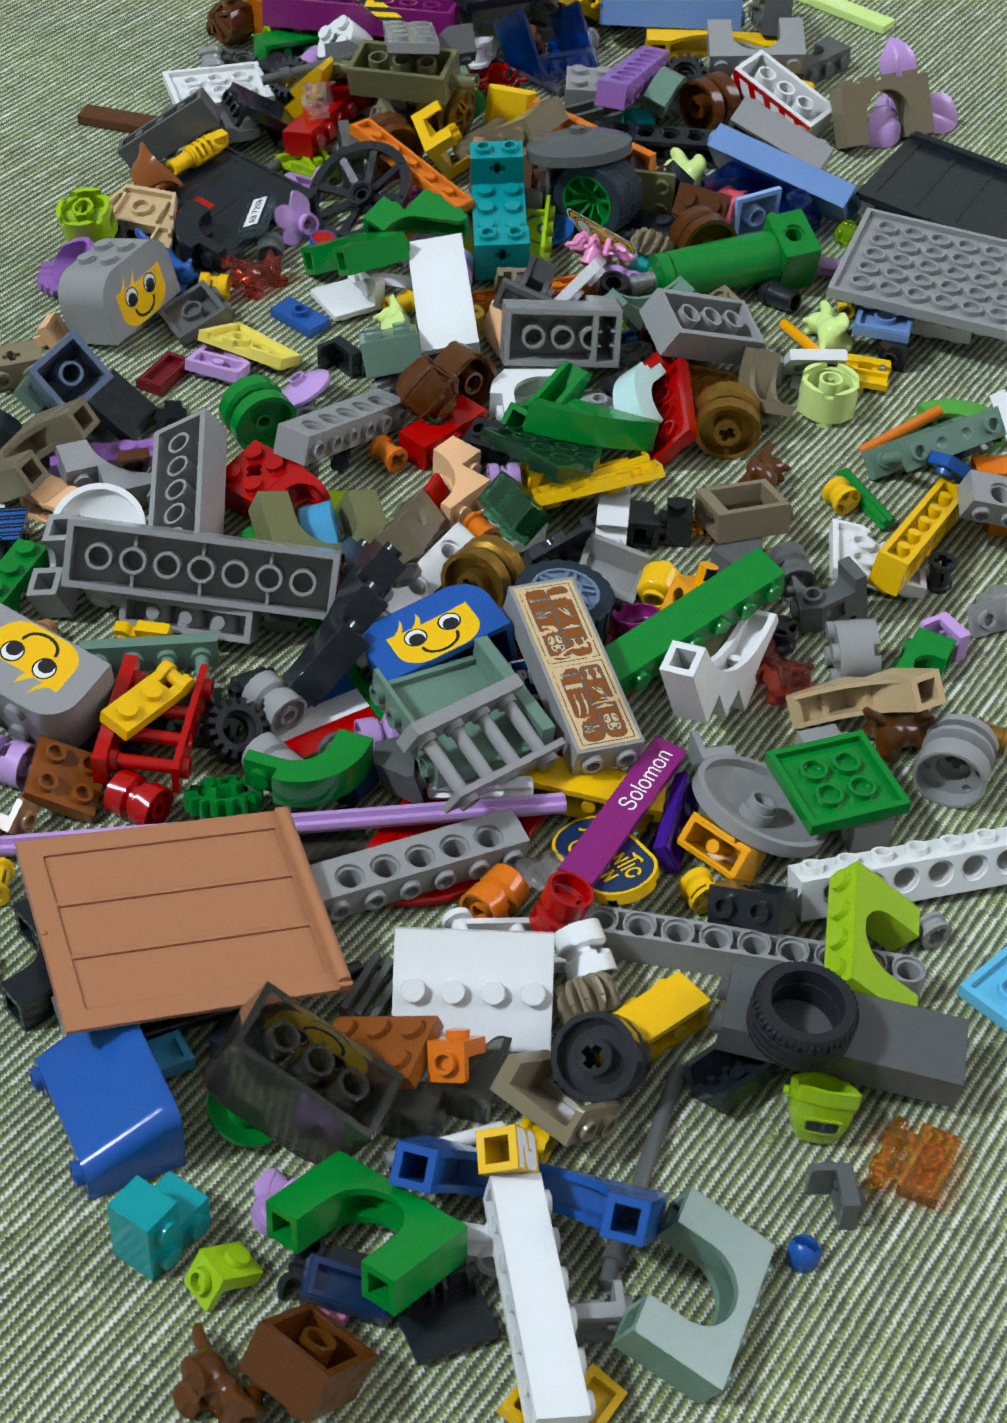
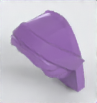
M89 237L73 238L62 245L54 258L55 261L41 262L39 274L37 275V284L40 291L52 297L58 296V285L63 272L77 260L80 254L94 247V242Z

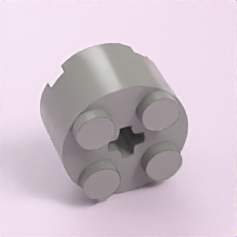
M874 618L825 622L826 640L830 641V646H824V660L826 666L832 665V668L829 669V681L842 677H866L882 671L881 655H878L877 644H880V637Z

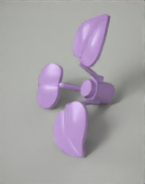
M888 38L879 60L881 75L896 72V77L903 76L902 71L916 69L917 62L912 49L905 42L897 38ZM943 92L930 95L934 125L933 133L942 134L953 130L957 125L958 116L952 98ZM888 95L880 96L877 99L876 108L869 114L867 121L870 144L862 145V147L889 148L899 140L901 125L895 119L897 109L893 100Z

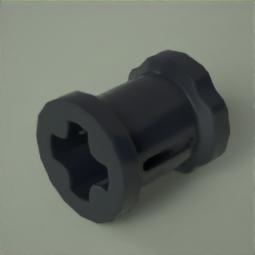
M942 551L932 553L929 556L928 564L930 570L929 574L926 575L927 590L935 594H945L951 590V575L957 568L958 562L956 557Z

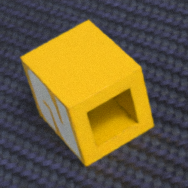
M513 1124L475 1131L479 1175L490 1177L493 1174L539 1172L535 1130Z

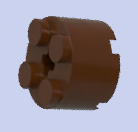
M451 341L433 361L448 373H455L459 379V392L456 397L463 395L481 406L490 396L492 378H495L497 374L495 364L490 358L468 345L458 341Z

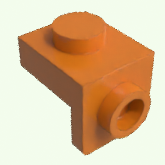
M469 1028L446 1029V1036L428 1040V1080L436 1083L467 1082L469 1080L468 1057L486 1052L485 1036L470 1035Z

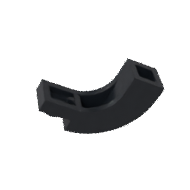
M27 898L13 905L16 926L21 936L37 952V956L27 968L0 983L4 1008L25 1033L55 1014L50 998L54 996Z

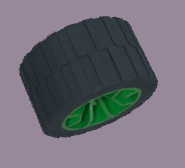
M625 158L598 166L565 168L555 182L553 193L554 206L558 214L568 217L567 209H572L613 233L635 219L634 217L638 215L643 200V190L639 176ZM574 225V234L576 235L580 232Z

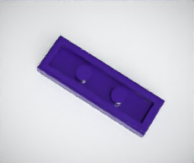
M687 771L675 773L653 845V850L666 874L678 873L680 870L685 849L677 844V839L690 816L697 811L699 804L694 796L692 779Z

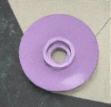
M317 369L306 373L299 371L289 378L290 383L282 393L286 395L294 408L300 407L313 400L327 387L331 375L326 369Z

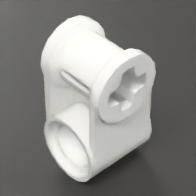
M474 37L477 51L476 61L468 64V68H486L496 57L495 37Z

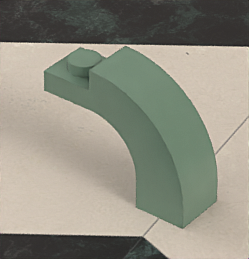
M666 66L660 68L643 95L641 108L663 119L673 100L679 103L680 91L687 82V77Z

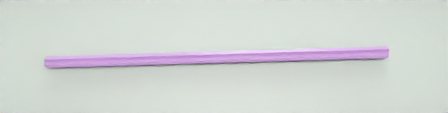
M559 792L533 794L529 797L481 798L475 805L465 811H462L459 807L447 814L442 809L447 801L300 812L291 813L298 834L461 822L512 808L517 817L563 814L567 809V800L565 793ZM158 824L0 836V857L17 856L15 841Z

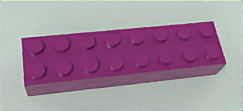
M262 0L263 26H270L273 30L294 28L296 32L316 30L319 33L324 25L328 26L341 15H346L372 36V39L378 36L384 37L383 22L357 0ZM381 0L407 22H432L437 36L447 26L460 24V6L453 0Z

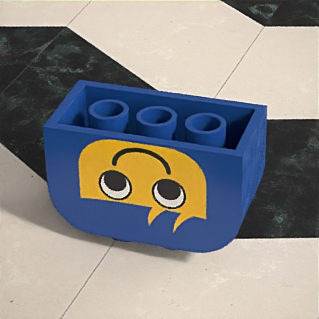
M457 584L443 588L377 620L368 628L364 639L370 646L365 650L372 680L373 670L376 668L380 669L388 681L473 655L474 640L486 635L508 663L518 660L511 622L490 595L482 588L469 584Z

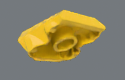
M489 84L484 122L502 115L506 122L514 119L531 108V101L537 99V92L499 84Z

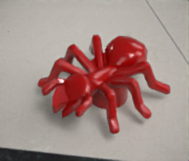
M509 62L505 64H491L489 69L487 67L477 69L480 79L478 89L480 91L484 89L485 97H487L488 86L491 83L518 88L521 83L528 81V77L517 79L514 85L517 75L522 72V69L519 68L513 72L511 80H507ZM467 68L469 74H476L474 71Z

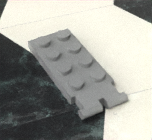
M383 21L384 39L388 53L439 54L440 43L432 22Z

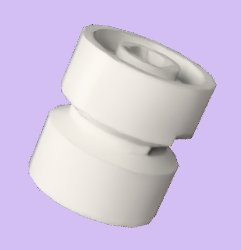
M598 918L577 921L555 932V947L560 958L567 960L563 969L568 981L578 976L598 971L606 972L612 977L618 971L611 950L603 948L607 939Z

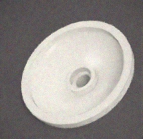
M93 483L73 490L59 502L53 514L79 513L84 517L147 525L144 511L136 498L127 490L108 483Z

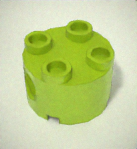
M93 187L75 189L69 192L71 197L65 200L63 196L59 200L55 208L56 217L66 242L71 241L73 238L89 237L95 243L101 239L115 237L118 231L117 219L107 194L103 195L100 189Z

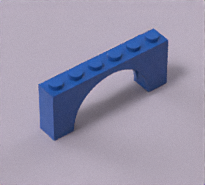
M423 1135L397 1141L388 1184L426 1194L454 1193L483 1197L489 1177L479 1175L477 1147ZM539 1162V1172L542 1175L544 1190L549 1189L552 1195V1212L594 1227L600 1231L599 1237L639 1247H644L658 1239L657 1234L666 1213L668 1193Z

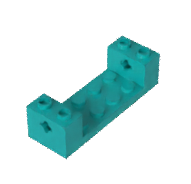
M523 140L470 142L471 194L475 200V205L472 207L475 280H495L497 267L527 268L530 260L529 226H527L524 190Z

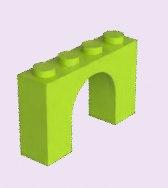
M859 861L836 871L829 878L824 967L841 976V979L845 980L850 989L855 992L918 1007V995L891 976L880 965L870 948L867 935L889 952H893L919 937L920 908Z

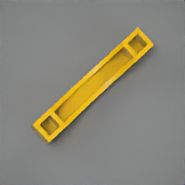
M647 27L645 46L670 50L669 58L675 56L677 59L679 53H683V57H686L687 53H691V57H694V55L698 57L707 56V30ZM732 31L735 41L765 48L777 42V36L761 35L756 32Z

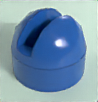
M808 1234L794 1236L788 1243L785 1254L789 1267L799 1273H810L818 1267L821 1258V1247L817 1239Z

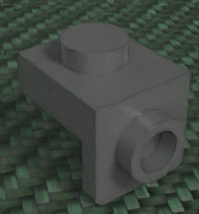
M825 1161L810 1165L805 1183L806 1194H830L838 1230H855L859 1213L865 1211L866 1200L863 1187H857L852 1163Z

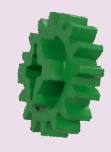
M237 775L216 778L208 777L203 779L200 785H191L190 789L184 790L185 812H189L190 816L200 815V819L247 814V812L256 813L258 808H263V789L246 785L245 779L240 780V776Z

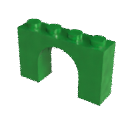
M404 231L358 232L300 248L306 275H319L338 270L339 275L351 276L410 260V243Z
M339 1150L266 1200L267 1235L296 1254H299L333 1229L346 1224L373 1223L390 1229L396 1235L361 1261L362 1296L391 1315L397 1316L467 1261L468 1226L408 1190L388 1184L389 1179Z

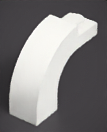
M510 366L501 371L491 384L489 417H496V420L501 422L510 402L523 403L529 400L554 373L557 367Z
M631 485L626 486L624 491L612 495H607L606 491L598 493L595 533L626 545Z

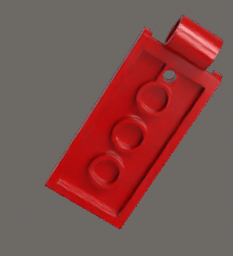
M656 351L643 364H648L652 368L661 363L666 371L652 385V398L663 421L659 425L654 450L645 452L649 454L650 460L656 459L664 466L669 464L685 446H689L698 436L688 362L681 357L673 361L672 357L660 356L659 352Z

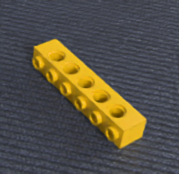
M940 477L878 551L867 584L876 587L879 592L884 594H891L896 597L957 521L959 517L957 486L959 484Z

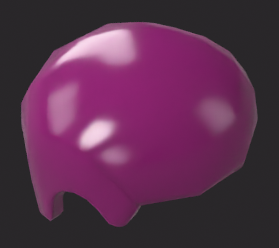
M624 603L618 614L616 610L612 612L616 635L621 637L661 610L649 603L633 605Z

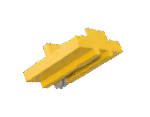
M848 353V361L844 365L852 368L859 375V393L862 394L863 388L886 392L889 384L888 377L892 368L891 360Z

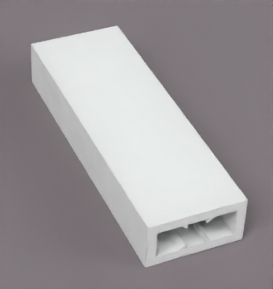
M457 233L410 241L409 265L422 356L426 354L434 360L440 351L447 347L451 341L464 343L481 353L462 234Z

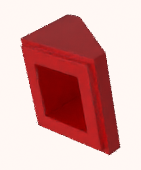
M434 473L424 487V490L441 511V502L450 495V492L440 474Z

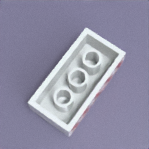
M762 49L734 68L731 78L739 90L741 102L745 96L757 99L766 108L773 112L781 113L793 124L803 126L808 133L815 137L827 128L832 118L830 101Z

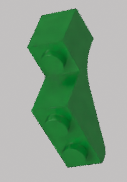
M426 188L406 209L398 202L391 201L383 196L363 216L364 232L404 231L405 234L422 233L438 236L461 233L462 237L469 232L468 215L461 208L454 207L446 202L441 195L434 194Z
M568 361L562 362L529 400L523 403L510 402L500 423L506 425L512 437L537 447L542 436L523 431L529 402L537 397L566 405L574 398H581L592 374Z

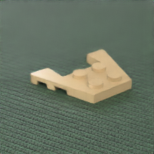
M125 184L109 198L117 222L126 221L129 230L140 228L145 234H152L150 239H157L172 250L178 203L176 192Z

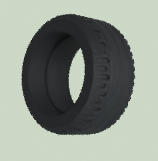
M805 961L784 962L766 971L758 980L747 1008V1030L755 1047L759 1048V1052L763 1053V1056L768 1057L770 1061L775 1062L776 1065H780L782 1068L785 1067L788 1070L792 1069L796 1072H817L818 1070H824L833 1066L848 1051L859 1024L858 1001L853 990L846 984V981L829 968ZM786 999L810 1003L826 1015L831 1023L832 1030L815 1034L796 1030L781 1020L772 1004Z

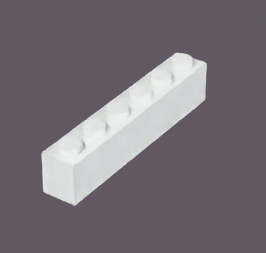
M541 1172L490 1175L483 1196V1204L524 1423H589L590 1419H593L595 1416V1398L592 1390H587L585 1385L586 1356L584 1349L577 1347L575 1337L578 1325L575 1307L568 1304L569 1276L567 1268L560 1266L558 1254L560 1252L561 1240L558 1228L552 1227L551 1192L549 1189L544 1190Z

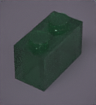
M502 470L477 498L485 507L482 513L491 522L500 525L498 532L511 543L517 540L527 546L551 519L524 486Z

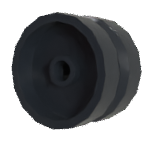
M587 1011L570 1018L558 1030L551 1046V1066L556 1081L567 1094L583 1102L599 1103L611 1100L618 1102L631 1097L644 1085L651 1069V1049L645 1033L634 1021L619 1014ZM599 1054L600 1057L604 1060L603 1064H601L599 1061Z

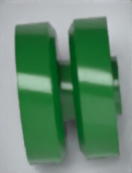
M253 374L242 377L234 382L223 394L219 404V417L243 449L248 447L254 440L274 449L278 424L297 417V412L290 400L282 393L278 385L265 375Z

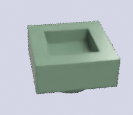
M27 374L13 394L36 414L44 407L45 403L33 391Z

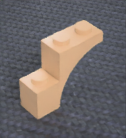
M455 436L450 437L433 449V474L439 473L451 490L450 495L441 502L440 511L446 518L440 528L447 532L458 521L463 524V520L471 512L486 508L491 498L490 479L480 474L481 450Z

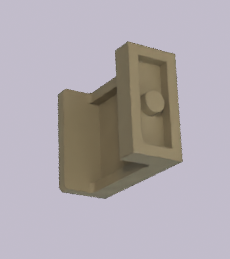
M548 1049L508 1054L490 1090L566 1147L604 1139L614 1130L618 1118L615 1116L621 1104L611 1100L583 1105L567 1094L566 1091L549 1080L553 1069L551 1066V1052Z

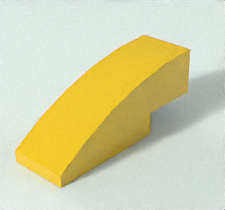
M329 56L305 75L290 90L294 98L284 109L292 122L325 92L333 70L334 59L332 56Z

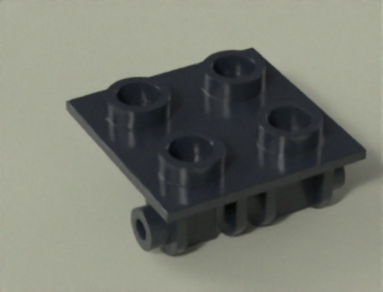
M474 1261L464 1262L396 1316L417 1366L501 1336L475 1280L479 1278V1272Z

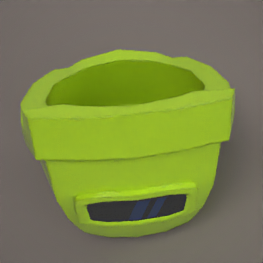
M823 1072L796 1073L791 1077L790 1085L785 1084L783 1086V1093L788 1094L789 1120L795 1136L803 1141L816 1144H829L837 1141L848 1128L855 1110H858L863 1097L853 1085Z

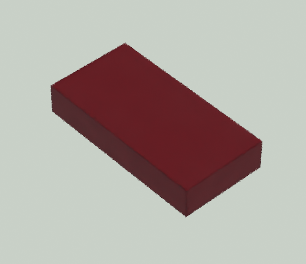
M168 351L136 379V388L162 397L189 372L185 370V359L187 357Z

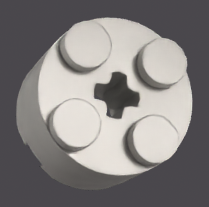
M341 15L328 26L324 25L318 33L320 40L317 56L321 60L326 59L325 43L350 40L359 46L362 39H373L358 24L346 15Z

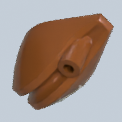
M142 141L139 145L138 157L131 168L133 182L138 186L160 190L183 187L184 184L155 158Z

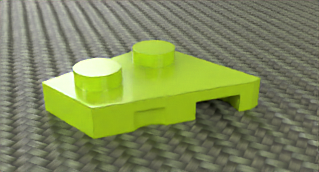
M324 148L314 158L290 156L287 153L275 154V159L281 162L282 168L311 178L317 166H321L330 157ZM339 167L330 175L329 180L339 176Z

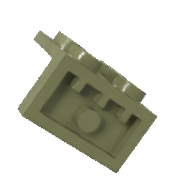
M634 169L639 176L643 190L640 210L672 216L676 174Z

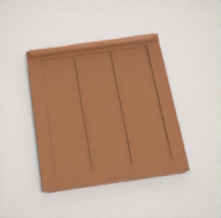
M288 806L276 807L274 811L15 841L18 863L63 1030L66 1035L351 991L353 988L352 977Z

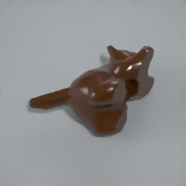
M768 443L758 457H752L746 466V473L737 483L766 478L776 489L777 482H784L783 473L790 471L791 467L784 464L779 458L771 455L773 445Z
M864 707L862 710L865 718L869 720L863 725L862 729L869 739L876 740L875 749L883 761L887 763L897 762L903 748L911 747L920 751L928 726L935 720V716L928 709L914 714L880 713L869 707Z
M195 1323L192 1327V1341L196 1351L191 1356H186L182 1359L180 1368L183 1379L173 1388L172 1393L178 1412L185 1418L194 1419L202 1411H209L215 1415L219 1423L261 1421L266 1415L267 1392L242 1380L234 1372L226 1357L212 1348L203 1325Z

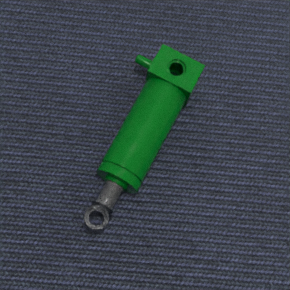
M802 209L779 214L770 212L766 216L764 227L761 231L652 254L648 259L647 272L627 276L619 271H607L601 276L597 296H605L612 288L623 295L631 297L649 292L653 294L657 288H665L679 276L686 280L699 294L709 295L723 284H726L731 290L758 285L771 279L777 280L780 284L791 289L811 286L822 248Z

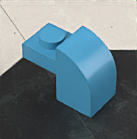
M332 500L299 509L300 525L307 534L325 543L342 542L340 532L344 530L340 517L335 513Z

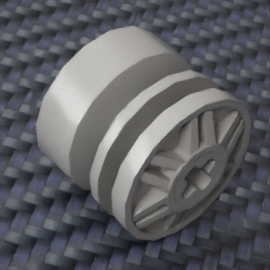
M946 714L936 718L928 726L922 748L914 765L912 777L915 787L928 800L947 808H965L976 804L984 797L998 754L999 743L996 734L989 725L969 715Z

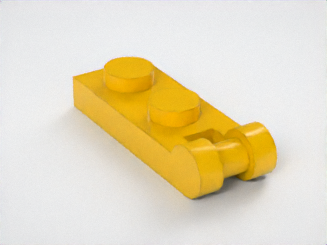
M166 659L160 663L156 671L101 710L99 721L127 741L187 696L195 686L196 681L187 673L183 675L179 673L177 666ZM169 682L173 686L168 689L164 684Z

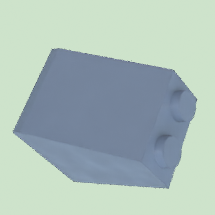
M74 329L27 369L33 391L49 409L84 397L87 402L114 377Z

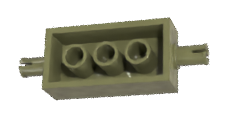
M362 39L351 61L333 58L332 75L347 76L350 95L381 97L386 100L427 104L437 100L441 105L446 106L456 88L477 91L479 86L478 74L461 73L458 49L440 48L439 54L388 53L384 41Z

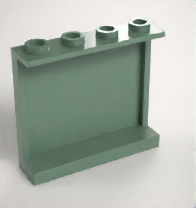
M486 635L474 640L473 655L392 680L387 681L380 669L376 668L373 670V684L370 685L369 692L373 703L376 706L379 705L385 713L389 727L395 729L401 736L410 723L516 673ZM524 685L515 696L517 698L516 704L544 744L547 745L554 740L556 726ZM498 709L491 711L490 717L519 758L532 753L504 711L499 712ZM471 721L466 723L463 729L491 769L495 771L506 766L479 725H474ZM445 734L439 736L436 742L462 779L465 781L477 777L478 774L452 737L447 738ZM417 747L408 751L417 760L422 775L428 777L436 789L449 786L424 750L420 751Z

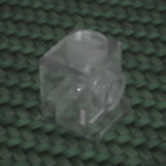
M327 82L302 84L303 111L308 112L309 120L329 118L330 100Z

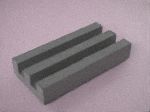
M373 953L354 983L352 990L349 991L340 1005V1016H368L365 1014L368 1007L376 998L388 975H393L394 959L388 957L384 961L381 959V954ZM377 970H380L377 976L375 977L374 981L368 988L367 992L363 996L362 1000L358 1004L357 1008L353 1010L355 1005L359 1001L360 997L364 993L365 989L369 985L370 981L374 977ZM393 978L369 1016H383L392 1002Z

